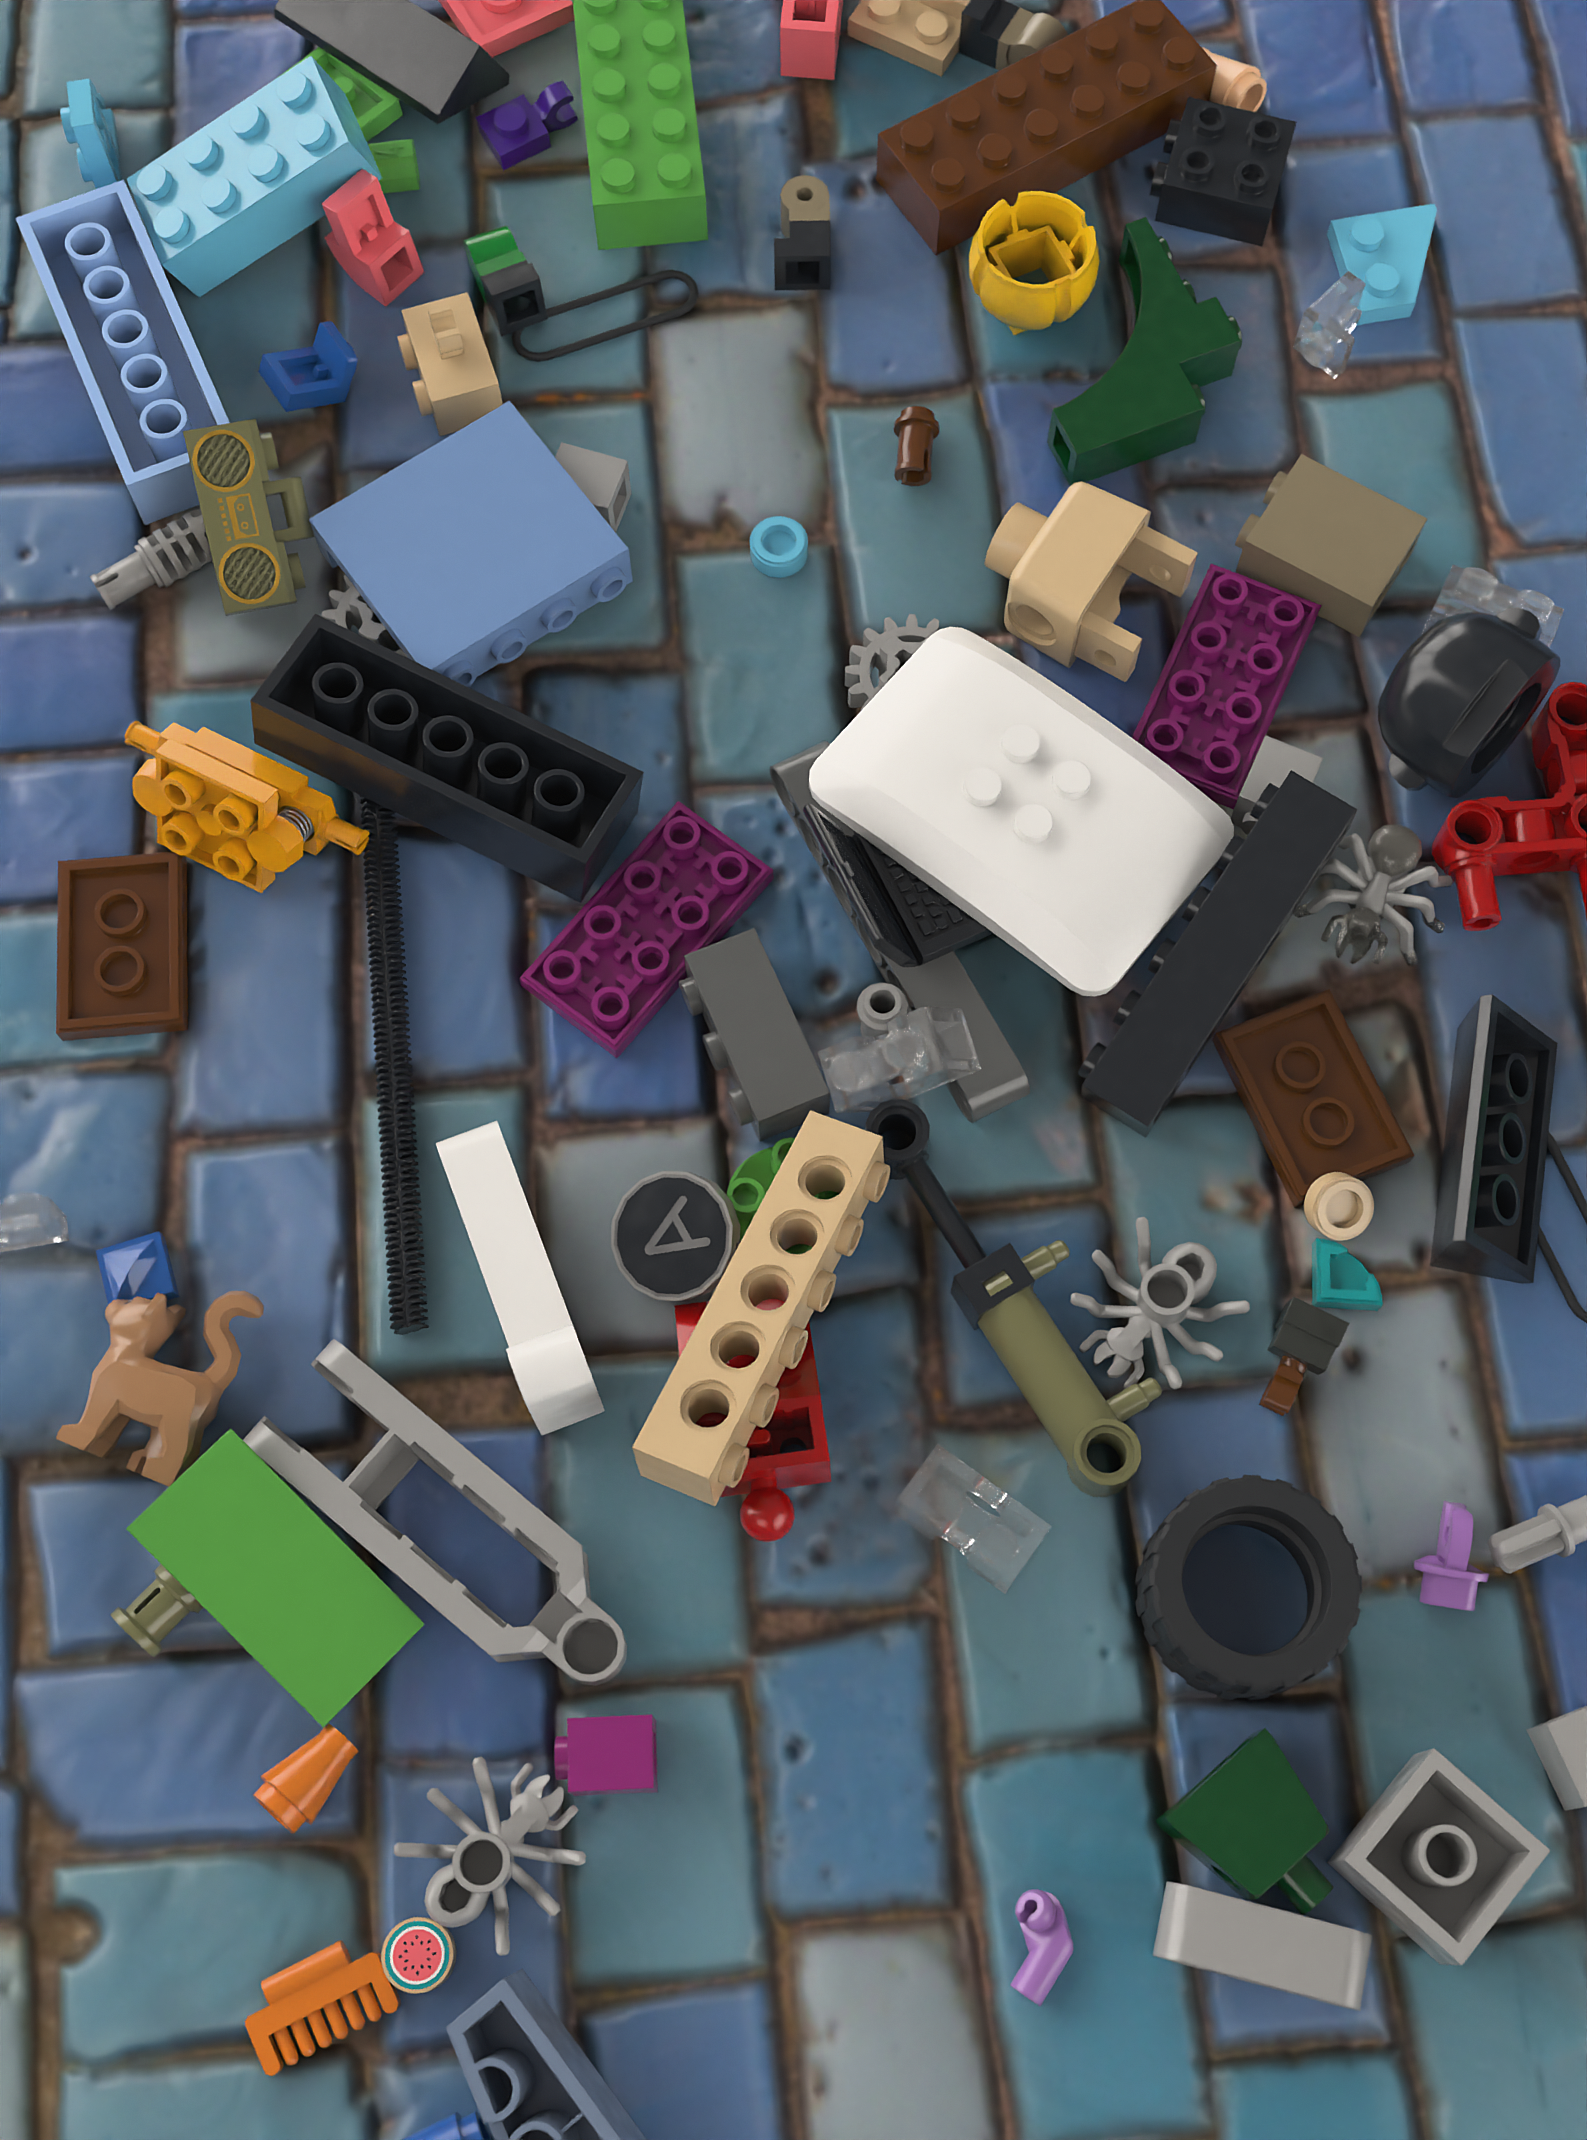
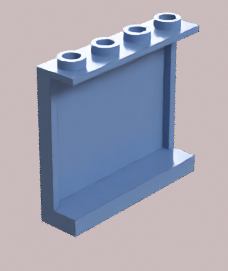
M510 401L309 519L322 555L332 568L339 565L406 656L467 687L473 684L476 677L497 664L508 663L518 658L528 645L549 632L554 633L565 629L575 620L577 615L596 603L614 599L624 590L627 584L633 581L627 546Z

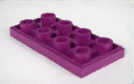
M1210 564L1132 738L1183 776L1213 802L1234 810L1250 769L1318 616L1321 605Z
M678 801L519 978L521 986L615 1058H618L680 987L679 981L687 978L684 955L719 942L774 879V871Z

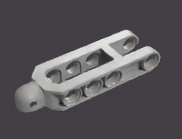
M335 1339L325 1347L311 1363V1366L387 1431L347 1479L342 1482L304 1448L302 1449L266 1416L243 1439L265 1463L498 1663L548 1658L570 1678L587 1685H598L608 1682L620 1672L626 1661V1639L622 1629L615 1620L591 1600L588 1555L583 1551V1546ZM419 1460L423 1461L556 1574L557 1592L529 1625L512 1627L509 1623L507 1624L474 1596L461 1582L449 1575L413 1541L400 1533L375 1511Z

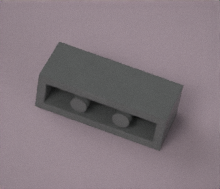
M755 928L684 955L687 978L679 981L680 990L690 1014L696 1016L702 1013L711 1033L703 1035V1041L716 1071L727 1068L735 1088L728 1090L727 1094L740 1126L751 1123L760 1142L802 1125L810 1110L822 1115L829 1114V1089Z

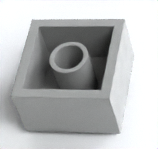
M1433 1748L1416 1753L1410 1758L1327 1863L1440 1965H1463L1551 1850Z

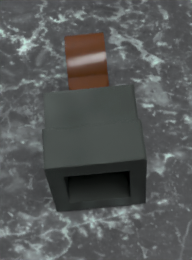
M1296 1297L1289 1300L1285 1304L1274 1327L1276 1332L1267 1351L1281 1357V1360L1261 1397L1259 1405L1281 1416H1284L1285 1413L1288 1414L1304 1378L1305 1371L1308 1370L1317 1375L1326 1371L1350 1323Z

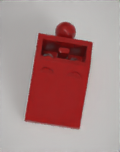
M767 1299L759 1303L756 1308L766 1311L774 1310L781 1307L785 1302L779 1299ZM709 1301L674 1306L679 1358ZM809 1321L804 1329L808 1331V1339L799 1363L794 1369L785 1367L776 1385V1388L779 1389V1397L770 1421L764 1428L756 1425L746 1445L749 1448V1458L740 1481L734 1488L726 1485L720 1496L726 1497L749 1493L741 1505L740 1520L747 1534L761 1542L777 1541L783 1538L793 1526L795 1519L793 1503L789 1496L780 1489L831 1482L830 1457ZM738 1355L730 1359L726 1365L732 1368H744L751 1365L756 1358L750 1355ZM711 1412L700 1417L695 1424L700 1427L711 1428L721 1424L727 1416L722 1413ZM792 1444L800 1445L805 1449V1451L781 1454L784 1448Z

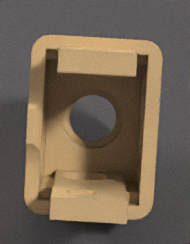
M1076 482L1067 489L1049 518L1019 502L1014 504L1003 518L992 538L985 558V567L1010 579L1004 613V624L1010 633L1067 668H1070L1078 657L1127 682L1135 669L1142 638L1113 624L1121 611L1119 596L1122 588L1131 574L1134 573L1181 598L1190 583L1198 552L1147 527L1151 511L1088 483Z

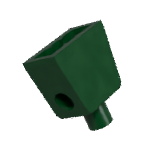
M1266 1728L1252 1733L1156 1820L1166 1833L1246 1900L1258 1899L1275 1884L1298 1912L1304 1915L1317 1906L1334 1888L1306 1855L1330 1832L1328 1825L1275 1739Z

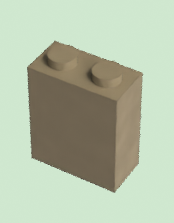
M1301 454L1289 474L1279 471L1273 479L1263 499V503L1268 506L1261 517L1252 513L1243 525L1235 542V546L1242 549L1235 572L1321 605L1318 616L1360 637L1413 553L1428 518Z

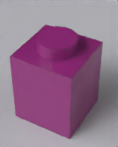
M652 1714L567 1718V1736H556L555 1738L556 1780L568 1779V1792L573 1796L658 1792L656 1719Z

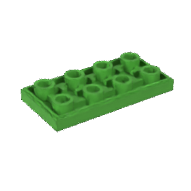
M231 1428L126 1528L323 1728L425 1624Z

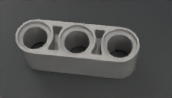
M1167 1882L1153 1956L1360 2011L1372 1935L1208 1890Z

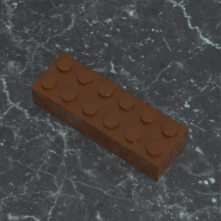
M1135 0L878 133L876 180L937 256L974 236L987 211L1000 200L1004 199L1009 206H1014L1020 192L1043 191L1055 193L1167 134L1171 118L1182 120L1188 97L1209 101L1217 64L1161 0Z

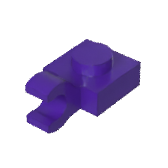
M557 81L547 86L533 105L522 94L476 117L479 133L503 170L552 147L549 133L565 129L578 120L576 113L569 104L574 101V97L564 81Z

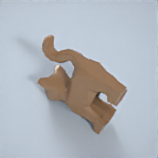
M229 1291L216 1298L205 1313L203 1337L214 1357V1361L204 1372H194L166 1365L154 1359L156 1353L184 1317L185 1308L178 1304L167 1308V1297L161 1293H157L152 1300L138 1296L131 1300H113L105 1310V1318L110 1326L111 1345L92 1373L85 1411L78 1424L62 1425L56 1439L105 1459L117 1445L121 1434L130 1420L140 1422L151 1428L150 1439L145 1449L132 1453L126 1468L163 1485L171 1486L196 1461L200 1453L203 1431L216 1418L221 1395L237 1374L241 1352L235 1337L229 1329L231 1319L235 1316L260 1318L264 1312V1305L257 1296L246 1291Z

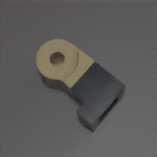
M970 0L961 16L958 53L1000 71L1068 36L1064 26L1051 15L1045 13L1033 14L1005 0Z
M796 176L784 184L780 194L781 229L786 238H774L775 291L830 290L831 240L829 191L824 182L814 176Z

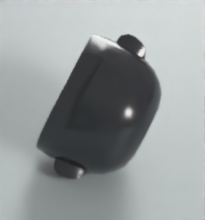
M1507 608L1497 616L1475 611L1458 613L1436 622L1403 654L1394 667L1378 704V722L1381 735L1391 753L1388 767L1392 777L1408 791H1419L1429 785L1448 797L1460 798L1468 793L1485 776L1514 742L1548 693L1560 668V657L1539 640L1542 629L1537 616L1522 608Z

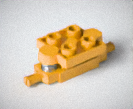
M139 721L132 722L126 730L125 744L154 756V759H148L132 778L133 796L145 810L157 816V843L169 848L178 855H184L221 873L229 880L237 881L262 893L275 880V872H283L303 857V850L316 856L331 841L352 851L356 855H360L368 844L370 832L340 819L336 813L332 797L309 787L308 776L216 732L202 727L195 733L173 722L160 733Z

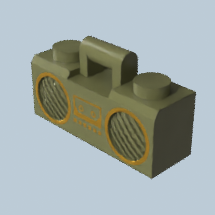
M256 419L183 431L225 615L231 616L297 603L295 590L306 588L298 552L286 554L284 543L314 537L301 477L270 481L267 470L279 468L271 432L259 434ZM280 494L288 528L273 531L266 497Z

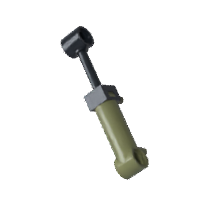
M891 1099L880 1103L870 1112L865 1130L880 1136L890 1130H901L912 1138L913 1143L908 1148L902 1150H892L883 1144L884 1164L890 1166L889 1179L901 1180L906 1178L965 1268V1270L956 1274L953 1278L950 1293L974 1331L980 1328L1066 1460L1067 1471L1076 1487L1092 1497H1108L1119 1493L1134 1476L1141 1461V1445L1137 1435L1127 1424L1122 1422L1147 1408L1151 1401L1161 1396L1162 1389L1156 1379L1149 1377L1139 1384H1132L1105 1401L1033 1291L1035 1280L1055 1269L1058 1263L1069 1257L1070 1251L1063 1240H1056L1048 1246L1039 1247L1021 1259L1011 1243L987 1256L926 1163L930 1157L927 1153L930 1124L926 1114L916 1104L907 1100ZM1094 1444H1106L1112 1447L1119 1456L1120 1469L1113 1473H1102L1095 1470L1088 1461L1087 1448Z

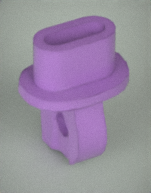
M1443 1501L1436 1556L1428 1555L1414 1561V1569L1423 1572L1419 1602L1460 1610H1475L1478 1581L1487 1582L1489 1574L1468 1563L1473 1539V1516L1466 1510L1467 1506L1464 1504Z

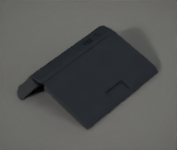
M812 804L804 806L803 813L830 864L839 876L846 894L871 942L879 952L899 966H921L993 934V932L856 831H854L852 837L845 835L841 827Z

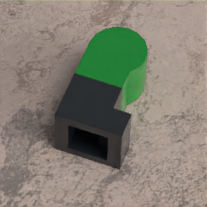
M507 225L463 241L472 274L501 336L548 320L540 277L533 264H528L523 253L519 252L515 239ZM521 296L530 301L528 307L521 312L506 313L504 310L503 301L508 298Z

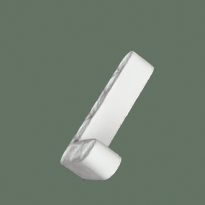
M494 1121L437 1142L436 1146L509 1346L506 1352L525 1404L541 1435L543 1436L605 1412L498 1122Z

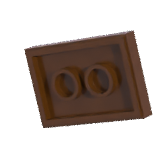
M174 852L58 861L56 1034L62 1041L187 1031V860L185 856Z
M1330 989L1215 1033L1212 1041L1294 1208L1304 1204L1305 1196L1310 1186L1325 1174L1342 1172L1360 1181H1364L1407 1164L1415 1156Z

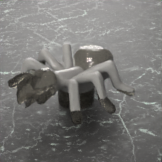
M1399 824L1382 826L1373 834L1366 850L1358 834L1354 833L1347 837L1344 836L1338 847L1343 850L1351 848L1358 865L1357 873L1341 861L1329 859L1317 878H1322L1329 873L1337 874L1350 884L1348 890L1326 889L1309 903L1299 905L1294 912V916L1301 918L1315 914L1331 902L1348 903L1351 910L1345 915H1333L1321 936V940L1327 942L1335 927L1341 925V930L1336 937L1335 943L1336 956L1338 958H1341L1344 950L1352 945L1353 955L1350 963L1355 964L1364 958L1371 949L1373 941L1376 940L1378 945L1372 962L1379 964L1388 944V938L1381 931L1380 920L1385 918L1399 930V948L1407 965L1411 967L1416 965L1418 957L1413 948V926L1394 908L1396 905L1419 909L1422 912L1423 922L1436 933H1443L1445 924L1435 917L1433 902L1426 897L1403 893L1407 887L1423 881H1427L1428 886L1433 888L1451 887L1454 883L1452 876L1438 875L1436 868L1433 866H1427L1412 872L1422 855V846L1418 836L1406 826Z

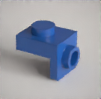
M332 321L319 323L312 347L263 354L258 372L284 410L289 412L345 402L353 375L356 372L357 356L352 346L346 342Z

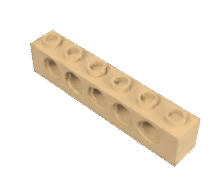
M810 1110L632 1447L640 1476L713 1506H716L726 1485L734 1488L738 1484L749 1458V1448L746 1445L756 1425L764 1428L770 1421L779 1397V1389L776 1388V1385L785 1367L794 1369L803 1355L808 1339V1331L804 1329L813 1311L823 1312L827 1307L836 1284V1274L833 1272L842 1255L850 1257L855 1251L863 1231L864 1221L861 1219V1216L869 1200L877 1203L886 1189L890 1176V1166L884 1164L883 1136ZM823 1191L839 1193V1195L831 1199H818L814 1197ZM797 1244H806L813 1247L802 1254L786 1252L789 1247ZM767 1299H779L785 1302L781 1307L774 1310L766 1311L756 1308L759 1303ZM738 1355H750L756 1358L751 1365L744 1368H732L726 1365L730 1359ZM718 1412L727 1416L721 1424L715 1427L704 1428L695 1424L700 1417L707 1413Z

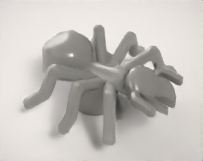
M1139 1217L1135 1223L1138 1239L1137 1260L1142 1277L1139 1289L1133 1287L1118 1275L1113 1262L1101 1250H1095L1092 1254L1093 1261L1103 1271L1108 1285L1134 1301L1137 1306L1102 1305L1093 1297L1077 1292L1071 1294L1070 1300L1073 1305L1086 1308L1096 1318H1129V1324L1125 1328L1117 1327L1111 1328L1110 1331H1094L1080 1345L1079 1350L1082 1353H1086L1098 1341L1104 1340L1105 1342L1096 1349L1093 1361L1095 1366H1099L1105 1359L1115 1356L1113 1364L1107 1371L1109 1378H1118L1124 1375L1130 1368L1131 1363H1133L1135 1370L1124 1384V1389L1132 1384H1136L1145 1371L1141 1358L1143 1356L1142 1341L1144 1338L1152 1337L1159 1371L1166 1376L1170 1387L1177 1389L1181 1387L1182 1380L1177 1368L1171 1364L1162 1328H1166L1190 1354L1205 1355L1211 1360L1219 1362L1223 1357V1352L1209 1342L1195 1340L1180 1323L1184 1319L1209 1323L1226 1315L1245 1314L1250 1310V1303L1242 1300L1222 1302L1211 1308L1191 1307L1190 1305L1199 1303L1207 1296L1213 1285L1217 1271L1214 1255L1207 1247L1200 1243L1187 1242L1171 1249L1165 1255L1161 1264L1152 1267L1148 1220L1145 1217Z
M483 1757L474 1758L472 1764L482 1796L489 1833L483 1832L437 1788H431L427 1793V1799L449 1817L467 1837L458 1845L397 1843L394 1845V1854L397 1857L452 1859V1864L439 1869L432 1876L427 1885L424 1900L428 1914L441 1926L460 1927L477 1919L487 1906L490 1894H493L496 1952L502 1956L508 1955L510 1951L509 1908L505 1888L510 1878H513L550 1916H556L560 1912V1905L514 1861V1856L581 1866L585 1863L586 1855L582 1851L523 1844L524 1835L527 1832L535 1833L544 1829L559 1831L579 1811L576 1806L572 1805L556 1821L549 1820L560 1809L564 1800V1789L562 1787H558L551 1795L542 1798L543 1790L551 1780L549 1775L538 1776L529 1783L524 1793H521L520 1788L533 1771L532 1764H525L510 1785L513 1798L510 1804L511 1817L507 1821L500 1822L495 1791L489 1776L486 1760Z

